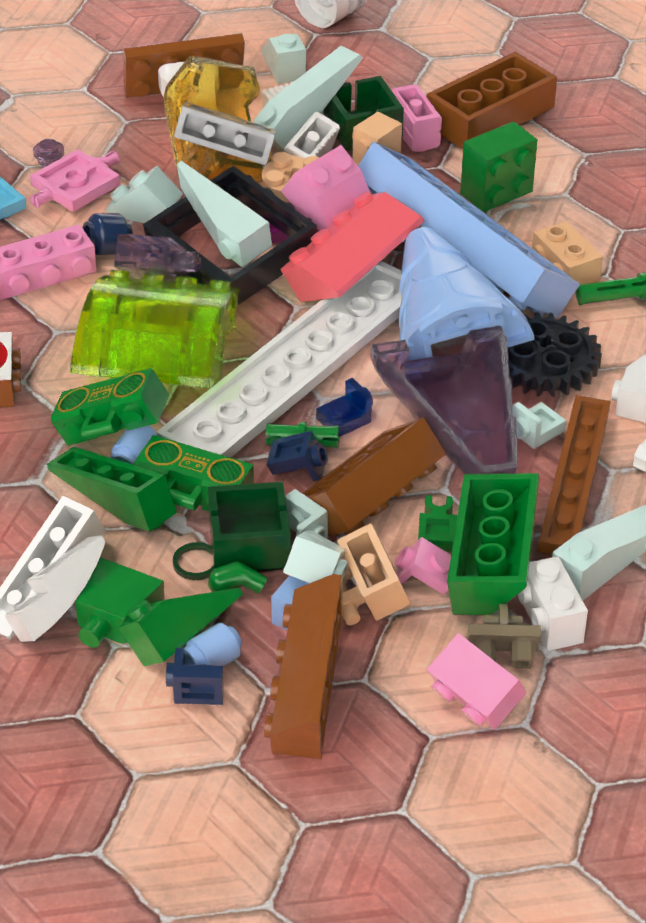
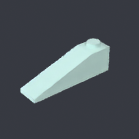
M343 46L338 47L270 99L253 123L277 130L272 146L283 152L284 147L313 113H321L363 57Z
M183 161L177 163L182 191L214 240L219 251L226 259H232L243 267L272 247L269 222Z
M646 505L581 531L553 551L552 557L559 556L582 601L646 552Z

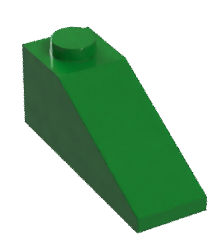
M240 588L166 599L150 604L147 600H144L127 612L129 619L121 624L118 629L143 666L162 663L175 653L176 648H181L243 593Z

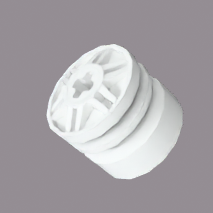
M367 0L294 1L300 14L310 24L319 28H327L363 7Z

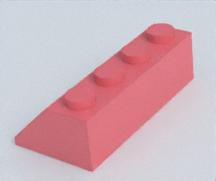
M370 192L363 193L354 199V206L337 214L332 219L333 224L329 228L315 233L311 237L312 242L307 247H302L289 256L290 261L281 268V271L300 302L339 298L404 241L410 232L423 224L425 221L422 216L386 192L371 194Z

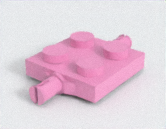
M77 149L30 175L31 186L39 190V192L30 196L31 204L38 208L44 203L54 200L72 212L82 208L120 186V175L109 169L112 165L119 163L118 154L110 151V153L101 158L88 156Z

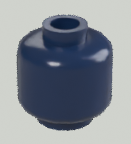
M94 213L82 227L95 246V255L122 254L130 242L119 234L133 235L131 225L127 224L125 217L120 213Z

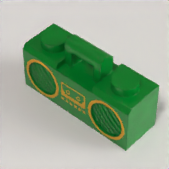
M153 368L63 391L51 415V423L69 446L116 433L122 429H127L128 431L158 423L170 394Z
M152 435L134 463L135 466L164 474L174 505L193 511L199 505L202 506L203 510L209 511L208 487L254 484L253 464L156 435Z

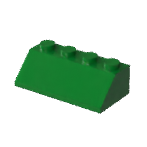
M539 473L464 474L447 579L453 615H492L498 610L499 604H506L527 587L540 480Z

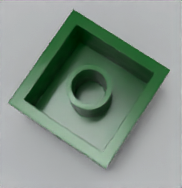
M513 121L464 141L460 194L481 211L486 212L533 192L538 139Z

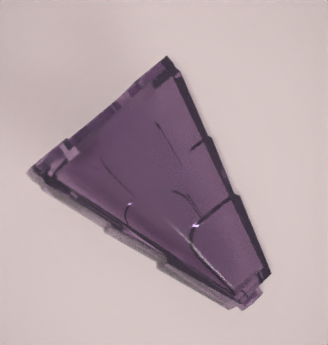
M501 326L469 330L461 353L406 361L410 352L406 340L372 344L370 356L376 373L390 391L410 411L415 420L422 417L425 418L445 451L446 456L464 474H515L518 468L516 417L512 414V379L509 378L507 337Z

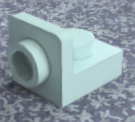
M296 489L288 493L285 497L289 526L296 532V536L310 530L327 538L328 511Z

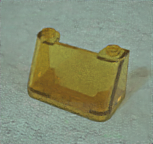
M189 56L171 78L165 88L164 106L176 168L177 163L183 161L208 180H212L228 168L235 166L244 174L252 176L257 183H262V170L265 165L174 137L181 109L185 102L251 122L248 106L257 98L260 92V84L257 81L255 67ZM271 152L269 154L267 163L272 160L273 154Z

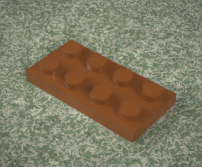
M243 34L125 48L124 92L126 98L161 93L158 82V69L168 63L212 60L218 64V85L242 82L245 48Z

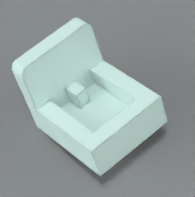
M520 402L513 404L511 407L509 431L533 449L565 431L566 420L542 402L530 409Z

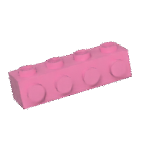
M80 224L1 246L0 300L97 272L95 246Z

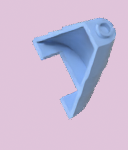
M421 227L408 234L405 240L400 278L401 305L399 312L400 334L397 368L401 379L435 369L431 344L495 326L497 340L501 349L535 340L532 329L524 314L487 277L472 266L468 257L430 227Z

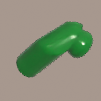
M234 561L214 569L210 573L208 586L212 592L243 585L259 594L268 578L245 564Z

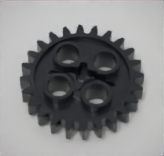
M535 312L534 318L530 319L524 314L532 329L535 340L501 349L498 343L496 331L493 332L492 340L489 343V364H493L492 372L500 373L501 382L510 380V388L512 389L519 385L523 386L524 394L534 389L538 397L542 395L543 391H548L551 397H555L556 390L569 395L570 387L581 391L582 383L590 385L592 377H597L598 368H600L602 357L601 344L597 343L596 335H589V327L579 329L578 320L567 323V316L564 315L557 320L554 319L553 313H549L547 318H542L539 312Z

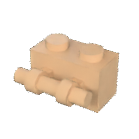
M372 523L337 540L339 546L346 549L344 557L348 561L342 578L343 618L347 625H354L360 621L361 618L357 609L359 605L365 602L376 621L411 605ZM354 577L358 586L348 590L346 582Z

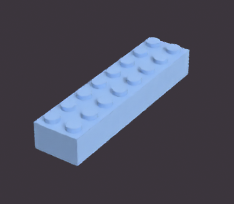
M372 142L358 165L371 194L386 192L421 215L425 221L420 225L421 227L434 229L468 257L472 266L488 277L501 293L506 291L510 294L508 299L515 306L522 310L528 308L533 313L539 312L541 317H544L545 313H553L555 317L559 318L580 283L417 162L381 144Z

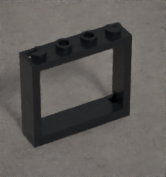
M235 166L228 168L210 181L235 199H238L289 236V238L233 276H229L202 254H200V257H188V254L183 251L157 254L229 311L282 276L281 268L290 261L289 256L296 250L307 247L312 242L311 237L319 231L311 218L303 216L290 203L282 201L269 188H264L254 181L252 176L244 174ZM185 196L145 222L143 228L145 236L174 239L177 246L187 251H196L180 239L179 236L202 221Z

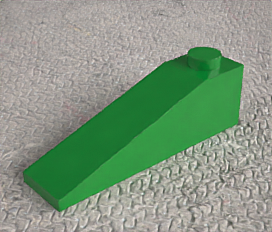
M77 447L70 448L46 464L50 472L128 525L150 532L160 528L167 519L177 513L164 474Z

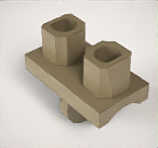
M499 604L498 615H483V624H468L466 639L495 662L496 651H511V667L530 669L532 668L535 651L537 652L541 638V625H523V616L508 615V605Z

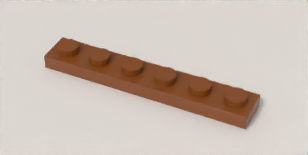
M579 395L575 396L539 538L538 552L553 555V551L582 531L611 401Z

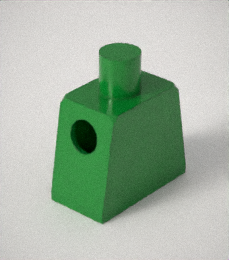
M100 557L86 586L76 599L77 621L81 628L78 633L80 640L91 648L98 647L104 638L121 644L128 643L118 627L129 619L127 612L144 600H147L149 604L165 600L164 580Z

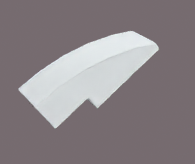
M102 535L87 537L26 580L35 594L4 615L20 642L35 641L51 628L71 607L86 586L99 561L106 543Z

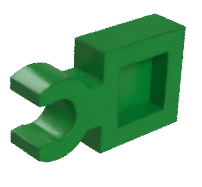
M427 495L424 513H420L418 540L423 537L446 552H452L457 515H452L453 498L451 496H447L445 505L436 506L432 503V495Z

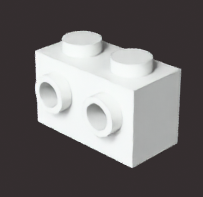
M559 556L530 562L527 587L518 594V598L525 607L532 625H541L540 639L546 651L584 643L588 610Z

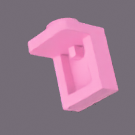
M423 537L411 548L406 546L401 550L395 561V566L398 567L397 575L401 584L405 583L411 576H414L443 595L448 591L447 579L451 560L449 553Z

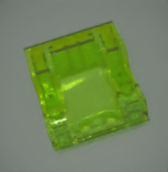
M110 270V275L102 276L94 282L85 299L76 330L70 373L115 378L153 368L160 381L164 384L211 388L222 378L225 336L236 329L239 288H231V282L223 280H210V285L197 284V278L177 277L176 282L163 281L164 275L144 273L143 278L130 277L129 271Z

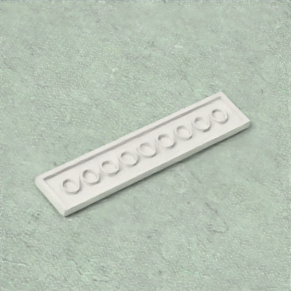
M380 261L341 297L319 301L157 431V436L231 458L265 430L267 423L272 424L399 318L401 270Z

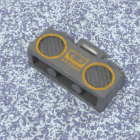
M185 102L181 109L174 137L266 165L277 130Z

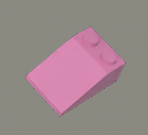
M342 145L296 171L281 190L296 211L306 218H311L319 231L329 228L333 224L332 219L337 214L354 206V199L363 193L370 192L361 169Z

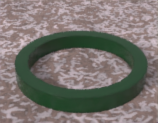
M193 542L185 544L176 550L173 555V568L179 576L189 580L209 578L210 573L214 570V565L204 572L192 573L183 570L178 564V559L182 554L190 550H204L212 554L211 545Z

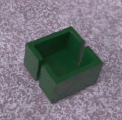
M381 76L355 81V110L351 111L352 85L350 82L344 83L324 108V116L339 125L340 129L337 139L346 151L353 150V127L376 112H380L402 123L401 139H403L404 107Z
M269 482L208 487L209 525L214 569L234 561L241 562L253 570L285 568L291 552V533L284 483Z

